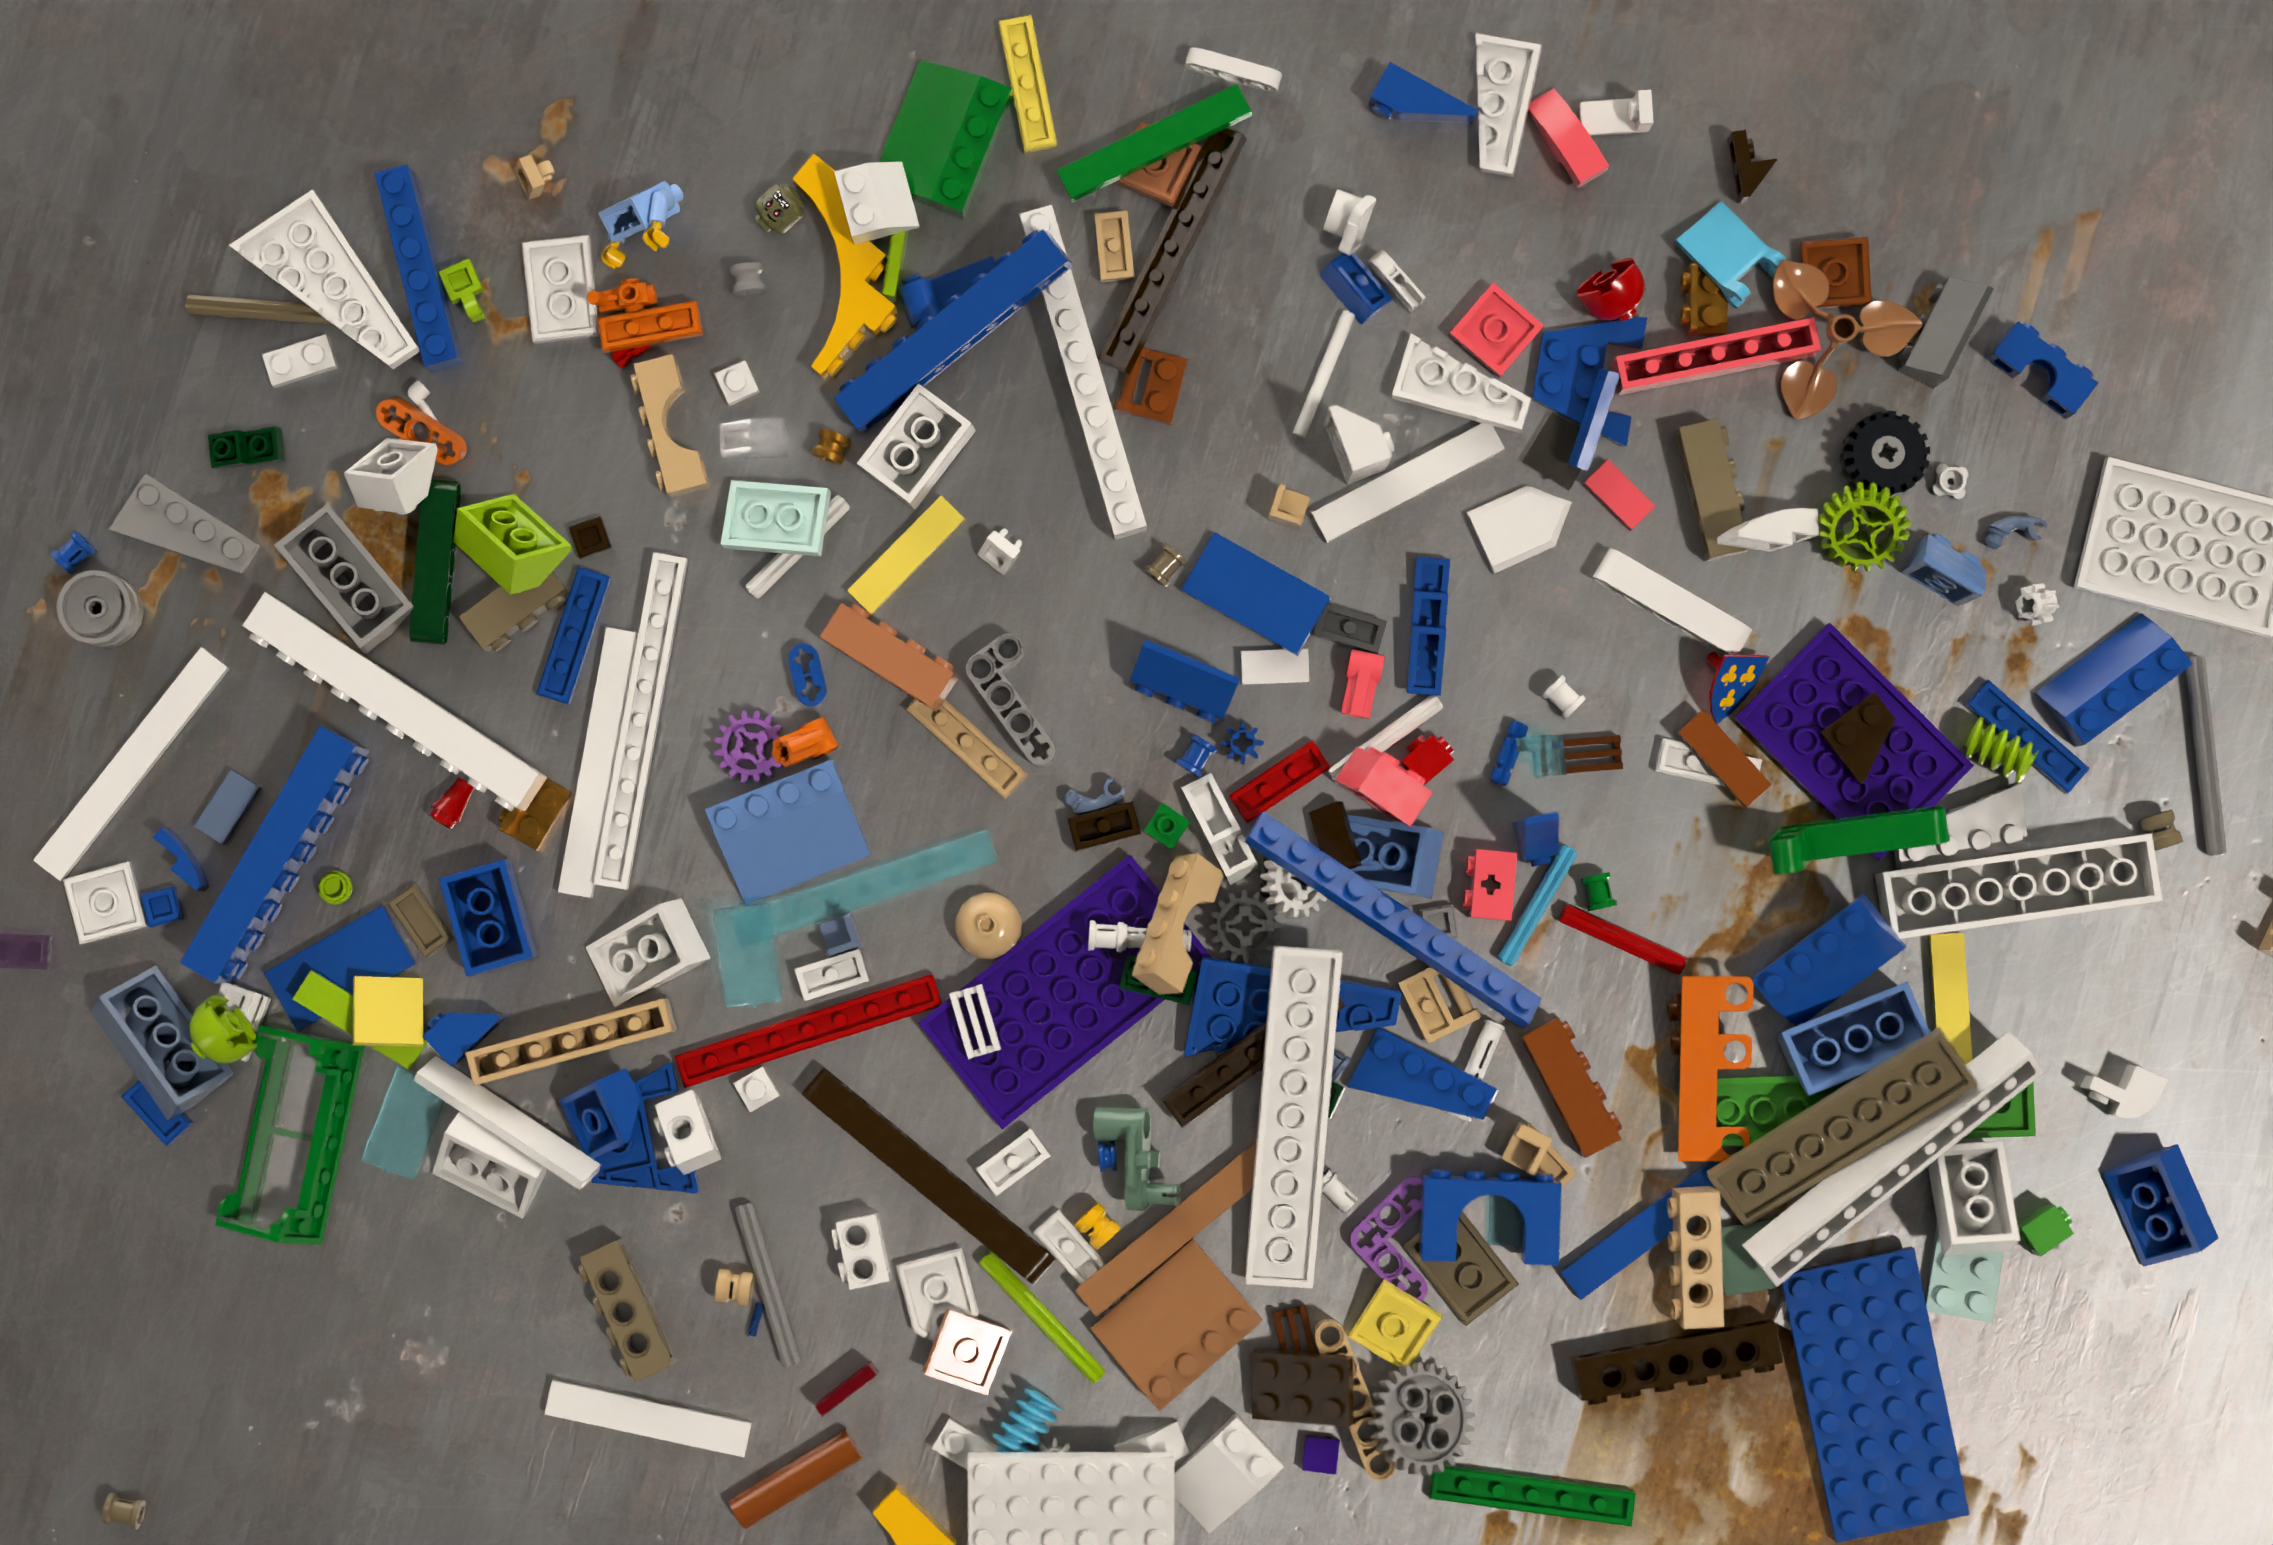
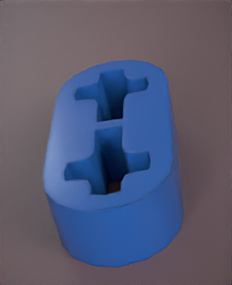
M796 645L788 656L798 700L805 706H820L827 697V686L820 656L811 645ZM805 650L808 655H813V660L808 662L810 673L805 674L803 666L795 663V659L800 657V651ZM806 678H812L813 685L816 688H821V692L816 694L817 700L811 701L808 696H803V691L808 689Z

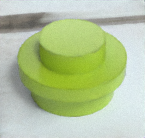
M341 871L327 872L318 883L320 897L329 904H342L352 894V881L348 875Z

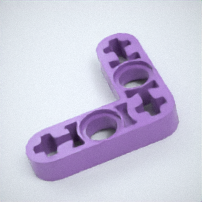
M1411 1176L1402 1180L1352 1229L1349 1239L1353 1249L1383 1280L1385 1279L1392 1283L1391 1280L1400 1276L1404 1267H1407L1410 1272L1404 1275L1412 1283L1417 1280L1420 1282L1417 1287L1420 1291L1419 1295L1416 1297L1413 1294L1410 1295L1419 1301H1423L1428 1292L1425 1279L1388 1241L1421 1208V1198L1419 1200L1411 1198L1405 1203L1411 1207L1407 1213H1405L1399 1203L1392 1200L1397 1194L1402 1200L1408 1194L1406 1189L1408 1184L1413 1186L1421 1184L1422 1186L1421 1178ZM1386 1206H1394L1399 1211V1219L1393 1225H1386L1380 1220V1212ZM1374 1218L1377 1225L1387 1232L1381 1237L1380 1233L1376 1231L1371 1236L1372 1246L1368 1247L1364 1244L1359 1247L1357 1245L1360 1240L1357 1236L1358 1232L1362 1230L1364 1233H1368L1373 1228L1368 1222ZM1385 1254H1393L1398 1259V1267L1392 1273H1384L1379 1268V1260ZM1400 1280L1397 1281L1395 1286L1406 1291V1286Z

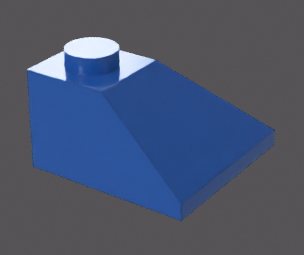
M625 1068L560 1099L559 1102L582 1152L595 1159L630 1141L640 1097L634 1081Z

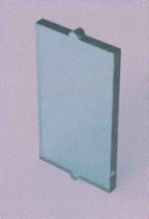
M739 903L736 907L714 909L726 1007L751 1005L755 1008L760 1003L782 1001L770 904L744 905V903Z
M397 1067L361 1161L384 1169L386 1174L393 1172L415 1180L445 1101L414 1081L416 1073Z

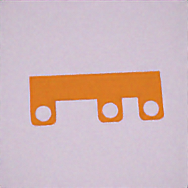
M1682 976L1678 1161H1724L1732 1155L1724 1152L1722 1140L1731 1133L1741 1136L1744 1142L1743 1148L1750 1144V1133L1747 1128L1716 1127L1717 1070L1747 1069L1752 1063V1039L1748 1035L1718 1034L1719 1011L1746 1012L1752 1008L1754 984L1749 977ZM1733 983H1740L1747 990L1746 1000L1739 1005L1729 1003L1725 996L1726 989ZM1731 1041H1739L1745 1046L1746 1054L1740 1062L1733 1063L1725 1058L1724 1048Z

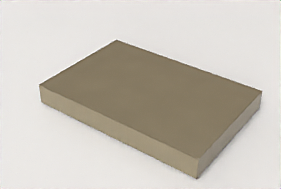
M1463 1211L1460 1214L1457 1225L1456 1262L1422 1261L1419 1256L1420 1231L1402 1244L1466 1326L1519 1285Z

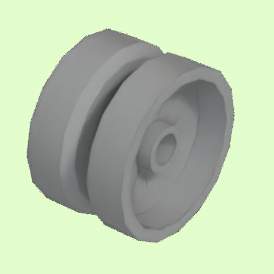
M98 570L81 572L68 580L59 593L56 607L59 622L68 635L79 642L102 648L120 646L133 638L142 624L144 613L141 596L132 584L119 576Z

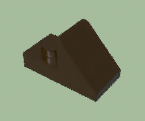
M1746 130L1732 132L1727 142L1738 204H1744L1775 164L1777 158L1751 162V159L1755 157L1753 140L1747 139Z

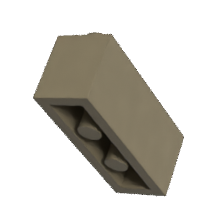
M552 571L539 587L525 590L521 593L510 595L504 588L498 587L460 615L459 618L483 650L489 652L493 649L494 652H497L511 642L509 637L519 629L524 632L533 627L539 621L537 616L546 609L552 612L566 601L564 596L569 591L556 573Z

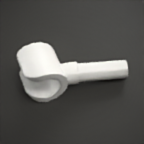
M416 381L408 389V396L418 405L420 410L437 420L428 404L424 401L431 392L420 381Z

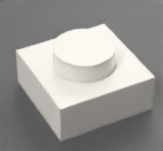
M745 360L715 373L729 406L760 393Z
M764 1066L733 1083L749 1112L780 1096Z

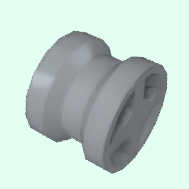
M746 262L729 267L730 275L734 278L735 282L732 287L734 296H751L766 291L765 283L761 281L760 276L763 272L762 263Z

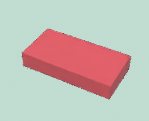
M1609 459L1583 483L1630 531L1655 507Z

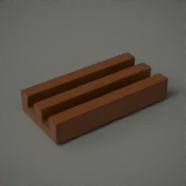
M1620 735L1552 741L1555 775L1623 769ZM1610 743L1613 745V749L1560 754L1561 747ZM1614 756V763L1561 767V761Z
M1306 1305L1272 1312L1281 1351H1288L1281 1317L1287 1316L1295 1352H1302L1294 1314L1300 1313L1308 1352L1316 1353Z

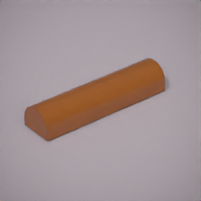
M846 1428L729 1500L730 1507L740 1525L747 1530L864 1457Z

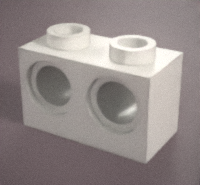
M878 1212L838 1220L836 1222L837 1229L832 1230V1238L835 1249H841L844 1262L839 1263L842 1283L848 1282L849 1289L852 1290L890 1281L892 1276ZM855 1225L861 1226L866 1232V1240L861 1244L851 1242L848 1237L850 1227ZM866 1259L872 1263L873 1273L871 1276L861 1277L857 1274L855 1264L858 1260Z

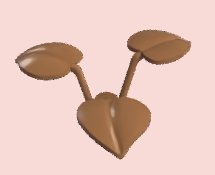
M1782 260L1778 264L1773 279V295L1778 309L1786 317L1793 320L1803 319L1810 311L1814 315L1827 320L1829 323L1826 326V336L1831 341V344L1815 366L1808 361H1798L1788 366L1784 371L1780 381V389L1791 416L1794 419L1811 417L1827 407L1834 398L1837 390V378L1833 372L1821 369V367L1834 349L1838 347V344H1844L1852 340L1857 333H1863L1862 343L1870 353L1880 357L1892 356L1901 351L1922 327L1921 320L1907 308L1882 300L1871 302L1862 308L1859 315L1862 326L1858 325L1855 318L1850 315L1842 314L1835 317L1831 313L1828 314L1818 310L1816 306L1823 304L1829 294V283L1824 273L1809 264Z

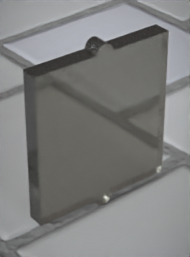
M1552 412L1521 463L1540 473L1543 480L1550 479L1569 491L1582 470L1568 465L1580 429L1579 424H1572Z

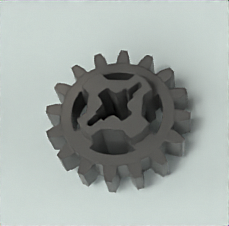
M1242 890L1241 898L1237 899L1231 892L1228 894L1230 901L1228 904L1221 900L1217 902L1222 909L1220 913L1211 912L1210 914L1213 918L1217 919L1216 924L1208 926L1209 930L1217 931V936L1212 938L1211 941L1212 943H1222V947L1219 950L1220 954L1225 953L1227 950L1231 951L1230 960L1235 961L1238 955H1242L1244 963H1248L1251 954H1254L1258 960H1261L1262 954L1260 951L1262 949L1270 953L1273 951L1269 944L1270 940H1280V937L1274 934V929L1282 927V923L1274 922L1273 917L1278 914L1275 913V910L1269 911L1268 906L1270 904H1267L1266 900L1263 903L1259 901L1260 892L1256 891L1252 898H1248L1247 891ZM1238 905L1236 917L1232 921H1223L1228 910ZM1251 905L1258 907L1264 913L1267 920H1258L1251 913ZM1242 917H1248L1249 923H1254V925L1260 924L1261 927L1249 930L1248 936H1243L1241 930L1229 928V925H1236V923L1242 921ZM1258 932H1267L1264 940L1258 946L1252 948V939ZM1223 933H1232L1237 937L1240 949L1231 945Z

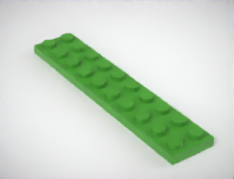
M1795 1075L1717 1078L1716 1127H1745L1750 1133L1751 1144L1859 1076L1810 1096L1806 1094ZM2033 1082L1963 1138L2036 1136ZM1731 1133L1723 1138L1722 1146H1744V1142L1741 1136Z

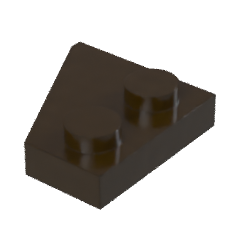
M1873 692L1819 732V734L1856 783L1860 785L1866 780L1895 721V717L1876 692Z

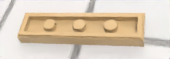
M916 699L906 707L910 714L1004 799L1028 775L948 701L944 700L937 712Z

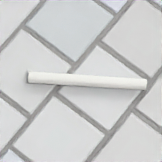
M1342 311L1294 428L1293 434L1300 438L1306 437L1354 320L1355 314L1349 311Z

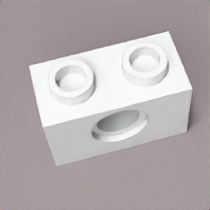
M693 1090L655 1105L658 1117L654 1118V1123L661 1137L665 1136L669 1146L664 1148L671 1167L677 1166L685 1175L722 1159L701 1099ZM692 1128L687 1138L679 1139V1134L683 1129Z

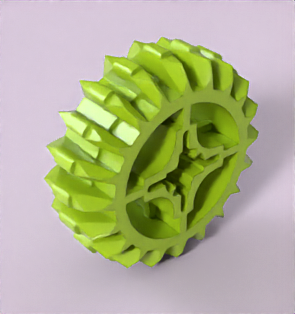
M1859 482L1857 483V491L1853 492L1846 485L1844 487L1845 496L1834 492L1832 494L1834 503L1825 502L1823 510L1826 513L1820 514L1818 518L1819 523L1822 524L1819 527V536L1824 537L1821 540V547L1823 549L1830 548L1828 557L1834 559L1839 556L1838 565L1841 567L1851 562V570L1854 572L1858 569L1859 564L1864 565L1865 571L1869 572L1871 571L1872 563H1876L1877 567L1882 569L1884 567V558L1894 562L1896 560L1894 551L1903 552L1905 545L1902 541H1907L1910 538V533L1906 529L1911 526L1910 519L1905 517L1908 514L1907 507L1899 506L1901 502L1900 497L1895 495L1889 498L1890 489L1887 487L1878 493L1877 484L1874 482L1870 485L1869 490H1864L1863 483ZM1863 506H1872L1880 510L1870 512L1865 510ZM1850 510L1852 513L1851 521L1844 524L1842 529L1836 531L1839 519ZM1858 517L1860 518L1862 524L1866 523L1867 527H1870V537L1868 536L1866 531H1862L1861 528L1859 529ZM1892 523V529L1887 538L1880 544H1877L1876 535L1885 530V526ZM1860 543L1864 545L1865 548H1856L1850 546L1849 544Z

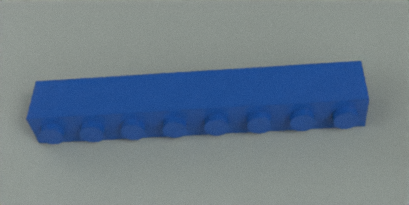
M1042 229L1040 232L1035 230L1028 234L1021 242L1023 246L1014 253L1010 251L1002 255L995 262L997 267L987 275L986 273H981L969 283L971 288L961 296L955 294L943 304L944 309L935 317L930 315L924 318L917 325L918 330L909 338L904 336L898 339L891 346L892 351L883 359L878 357L872 360L865 367L866 372L857 380L851 378L839 388L840 393L834 399L857 430L867 433L903 404L918 383L924 387L1074 266L1049 232Z

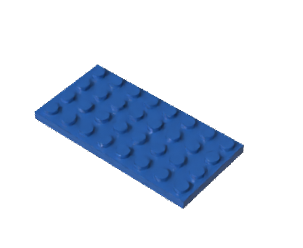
M1910 1246L1797 1270L1781 1283V1288L1786 1303L1787 1317L1834 1541L1839 1543L1970 1515L1915 1249Z

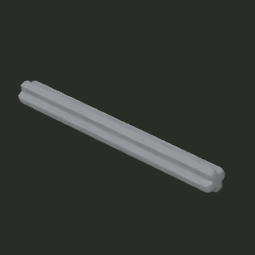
M2204 656L2188 657L2192 665L2186 669L2205 847L2206 853L2209 856L2223 855L2227 850L2206 661Z

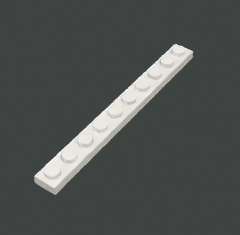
M653 552L593 884L629 889L687 568V558Z

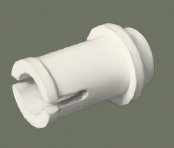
M1326 1170L1323 1173L1322 1193L1341 1209L1342 1213H1345L1354 1205L1358 1197L1337 1179L1338 1174L1336 1172L1331 1173L1329 1170Z

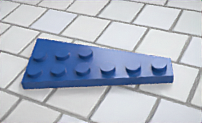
M1201 956L1183 1053L1184 1057L1208 1051H1225L1267 1020L1271 967ZM1340 979L1339 997L1345 1004V1007L1337 1012L1336 1032L1359 1031L1396 1025L1402 991L1395 988Z

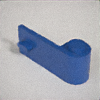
M988 257L931 280L929 278L922 279L920 274L903 279L901 281L903 286L898 288V293L910 327L917 328V325L930 315L935 317L944 309L943 304L955 294L961 296L971 288L969 283L981 273H986L987 275L997 267L994 257Z

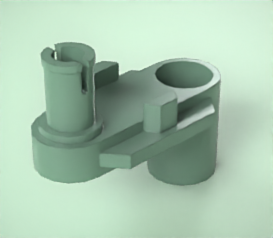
M1097 1107L1093 1119L1095 1140L1126 1142L1124 1190L1126 1209L1145 1211L1150 1204L1179 1206L1181 1196H1167V1194L1181 1193L1179 1184H1151L1150 1167L1159 1168L1160 1152L1159 1150H1150L1151 1116L1149 1109Z

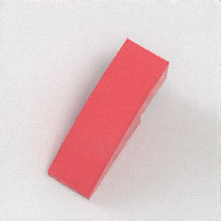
M1554 88L1530 102L1528 109L1530 117L1558 163L1562 162L1577 189L1607 171L1609 164L1577 116Z

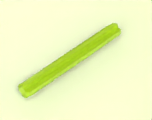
M992 1251L988 1252L980 1260V1266L1091 1383L1094 1384L1104 1376L1105 1369L1005 1263Z

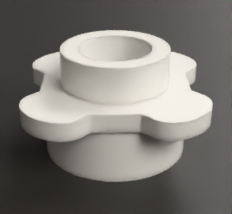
M1947 464L1938 465L1935 470L1937 481L1932 487L1933 493L1939 497L1949 495L1955 500L1962 499L1966 494L1964 487L1969 477L1968 470L1964 467H1949ZM1948 479L1953 480L1952 485L1948 484Z

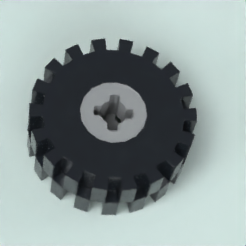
M1882 411L1875 412L1871 416H1867L1850 429L1851 431L1843 440L1845 443L1844 447L1840 449V456H1843V461L1840 464L1842 470L1846 469L1848 473L1845 476L1847 481H1853L1856 484V490L1857 483L1859 482L1863 483L1864 490H1869L1870 485L1874 482L1877 484L1878 493L1887 487L1890 489L1889 497L1909 490L1925 475L1923 471L1928 468L1930 462L1926 459L1931 454L1930 447L1925 445V441L1928 438L1926 433L1921 435L1918 430L1921 426L1917 422L1912 424L1908 421L1910 416L1906 414L1898 416L1896 415L1897 411H1888L1887 413H1882Z

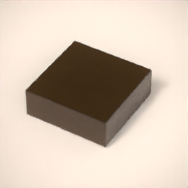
M601 516L569 527L581 560L613 549Z

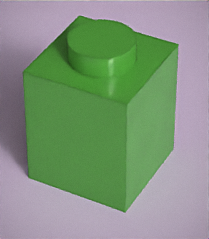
M2048 1203L2017 1223L2022 1240L2032 1254L2040 1257L2074 1235L2069 1226L2072 1224V1220L2061 1206L2057 1208L2055 1205Z

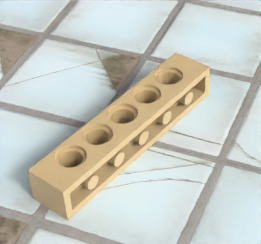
M663 998L465 1053L475 1086L675 1032L677 1027L669 998Z

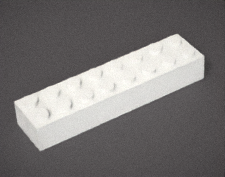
M2152 833L1875 873L1881 915L1900 939L2163 901Z

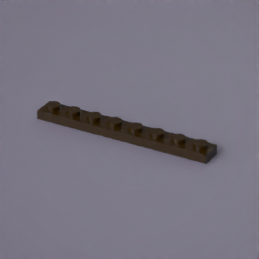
M1226 128L1207 138L1097 358L1102 364L1128 374L1131 373L1247 140L1243 133Z

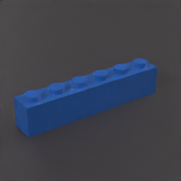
M407 164L376 172L375 177L424 367L431 373L464 365L444 284L438 272L440 268L416 175Z

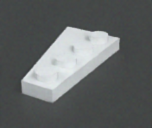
M1412 333L1410 334L1392 393V399L1518 433H1522L1531 403L1530 397L1495 378L1491 379L1481 374L1476 368L1467 363L1463 364L1448 356L1447 352L1422 342L1421 338Z

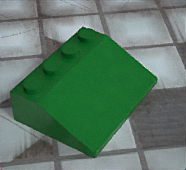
M920 60L879 162H902L912 200L964 220L1013 100L1012 88L980 75Z

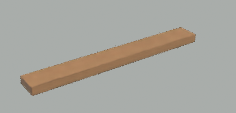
M1256 1141L1184 1199L1179 1206L1173 1208L1074 1289L1096 1317L1252 1189Z

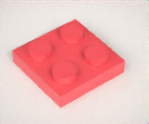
M1493 282L1453 328L1449 336L1500 378L1542 330L1544 325Z

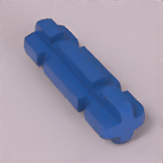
M1518 721L1510 723L1507 734H1509L1508 738L1504 739L1496 760L1497 768L1493 769L1490 781L1501 786L1508 784L1511 777L1510 769H1514L1522 747L1521 739H1525L1528 731L1526 724Z

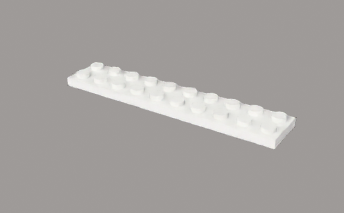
M1273 946L1245 1284L1313 1289L1343 952L1340 950Z

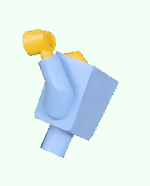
M663 181L598 212L609 234L608 241H610V244L601 254V260L612 269L620 267L626 258V254L617 248L619 245L624 244L625 238L645 229L647 230L643 235V241L655 252L658 246L665 248L670 238L661 231V228L665 227L667 218L680 212L679 203L683 201L681 189L675 184L669 185L666 181Z

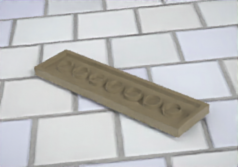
M1940 1027L1707 1170V1176L1715 1188L1720 1191L1721 1196L1743 1226L1747 1227L1978 1085V1082Z

